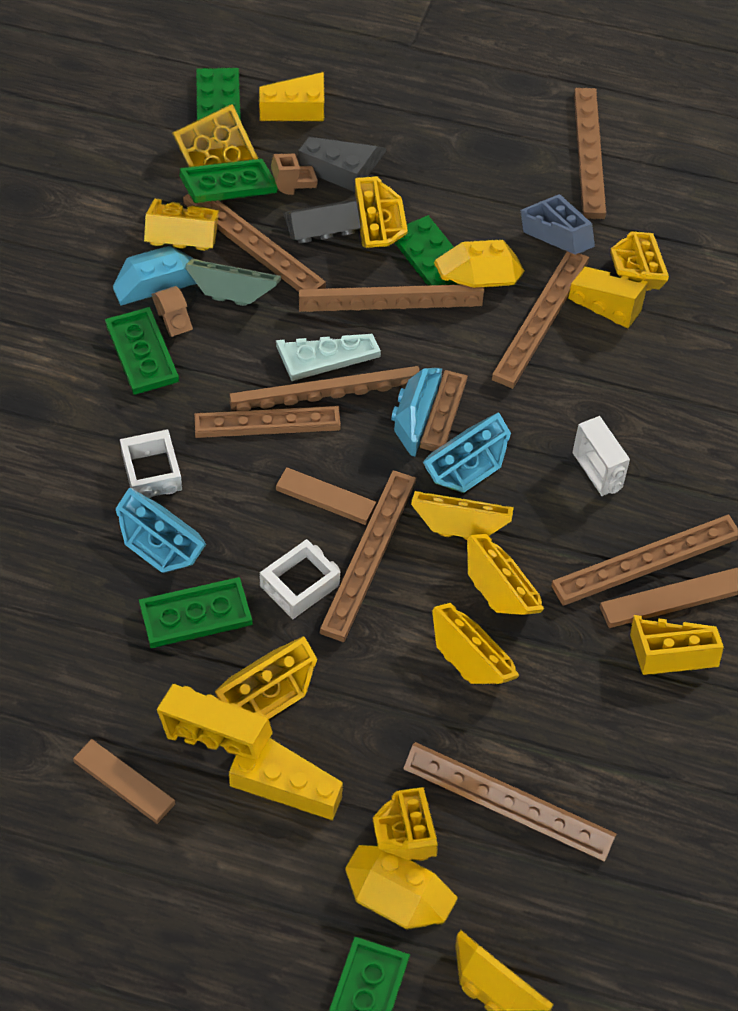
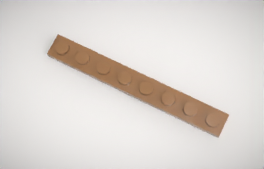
M575 88L574 101L582 213L588 219H605L606 206L596 89Z
M190 194L183 197V202L187 207L198 206L219 210L217 230L276 275L281 276L285 282L298 292L302 289L326 288V281L219 200L194 203Z
M568 251L566 252L493 372V381L512 389L515 387L568 298L571 283L582 269L587 266L589 257L580 253L572 254Z
M434 285L299 290V312L482 306L484 287Z
M419 366L230 393L229 403L231 411H249L255 407L268 409L282 403L294 405L298 401L303 400L315 402L323 397L330 396L332 398H341L345 394L350 393L362 395L370 390L388 391L392 387L397 386L406 388L408 380L420 371Z
M392 471L320 628L321 635L345 642L416 484L415 477Z
M726 515L552 581L551 587L561 604L565 606L738 540V528L730 515Z
M416 742L412 745L403 768L604 862L616 837V833Z

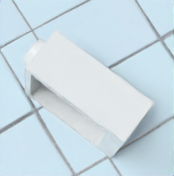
M600 416L578 424L572 453L601 496L618 492L624 485L630 461L629 457Z
M168 429L120 439L122 457L130 488L148 498L162 494H173L176 491L182 490L181 474ZM167 452L172 473L140 480L136 479L132 464L133 459Z
M306 539L260 572V586L294 619L340 586V569L333 561L330 562L324 556L322 550L317 545L313 546ZM307 557L325 576L296 596L278 577Z

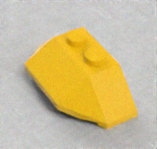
M378 177L355 178L362 246L365 248L389 246L405 236L408 230L402 197L383 184L382 180Z
M630 232L626 238L620 240L611 248L610 253L619 276H628L630 281L639 283L641 280L648 281L647 291L660 289L668 281L669 275L653 233Z
M504 240L462 242L437 258L434 262L443 280H452L472 288L515 285L524 273V269L516 254Z
M418 491L414 492L411 504L433 532L439 533V535L444 537L460 536L466 540L470 535L487 534L490 536L512 521L514 507Z
M487 534L470 535L467 538L468 576L496 613L526 615L541 613L544 610L539 593L514 560L500 546L493 543Z
M451 603L433 608L436 647L444 655V658L456 667L465 680L469 681L470 684H502L517 679L519 674L515 669L512 659L475 621L464 613L457 611L456 607Z
M305 636L271 651L229 677L215 693L220 701L228 704H238L247 711L253 713L260 712L270 719L306 695L317 658Z
M424 788L396 791L392 795V799L384 804L373 817L378 849L407 860L415 859L422 861L429 857L437 856V838Z
M359 845L345 867L356 902L405 929L445 923L458 899L435 873L410 860L378 849V846Z
M462 930L457 934L455 946L460 985H462V990L469 997L479 999L485 1004L487 1011L552 1010L553 1004L540 995L474 942Z

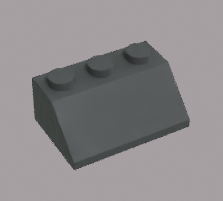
M347 200L283 212L291 239L298 240V243L312 241L311 237L320 236V239L332 238L333 233L342 232V235L354 234L355 229L361 228L357 201Z

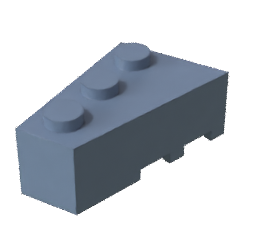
M560 194L520 210L523 232L572 254L582 253L587 249L595 247L592 223Z

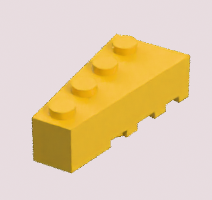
M172 684L157 708L168 739L176 740L179 736L185 738L184 741L193 745L197 741H201L207 748L217 750L219 746H223L228 753L258 759L273 733L269 719L264 714L247 711L235 703H225L210 694H200L188 686L181 687Z
M269 738L258 759L236 755L229 771L230 787L330 820L334 819L342 798L343 782Z

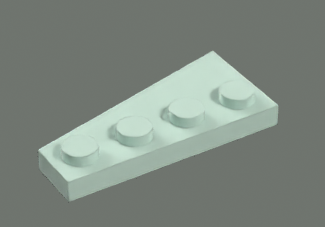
M373 334L342 336L341 339L320 337V340L306 341V338L296 339V342L285 343V340H276V347L291 381L379 358L381 354Z

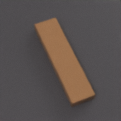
M444 371L420 442V448L435 451L447 443L467 382V375Z
M287 467L276 485V491L367 525L376 508V501Z
M92 739L73 758L75 764L156 824L175 805L173 798Z

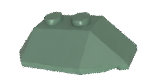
M191 259L186 264V270L205 295L212 296V299L217 301L233 300L238 305L251 304L274 288L281 280L279 275L197 259Z

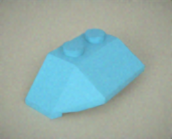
M172 246L127 257L113 285V290L120 306L152 297V293L173 286H177L180 289L197 284L186 270V264L194 258Z
M424 368L410 378L406 388H401L398 397L399 407L395 406L393 409L391 420L395 421L394 431L411 456H416L441 383V368Z
M495 413L466 429L433 451L423 461V464L435 484L464 493L501 468L511 432L500 413Z
M132 488L127 490L116 507L125 545L162 573L192 566L206 545L197 531L160 504Z

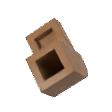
M274 154L271 170L277 188L282 193L294 195L295 189L317 187L318 180L313 166H299L295 154Z
M177 286L151 294L159 316H163L170 337L193 330L186 310V301Z

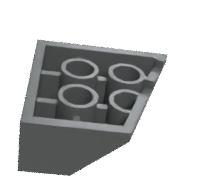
M309 137L299 149V166H313L316 177L356 192L355 178L368 177L385 154L386 148Z

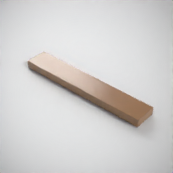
M339 406L194 413L196 438L340 430Z
M738 568L601 602L600 609L608 627L612 628L632 623L634 615L642 616L643 620L738 595Z

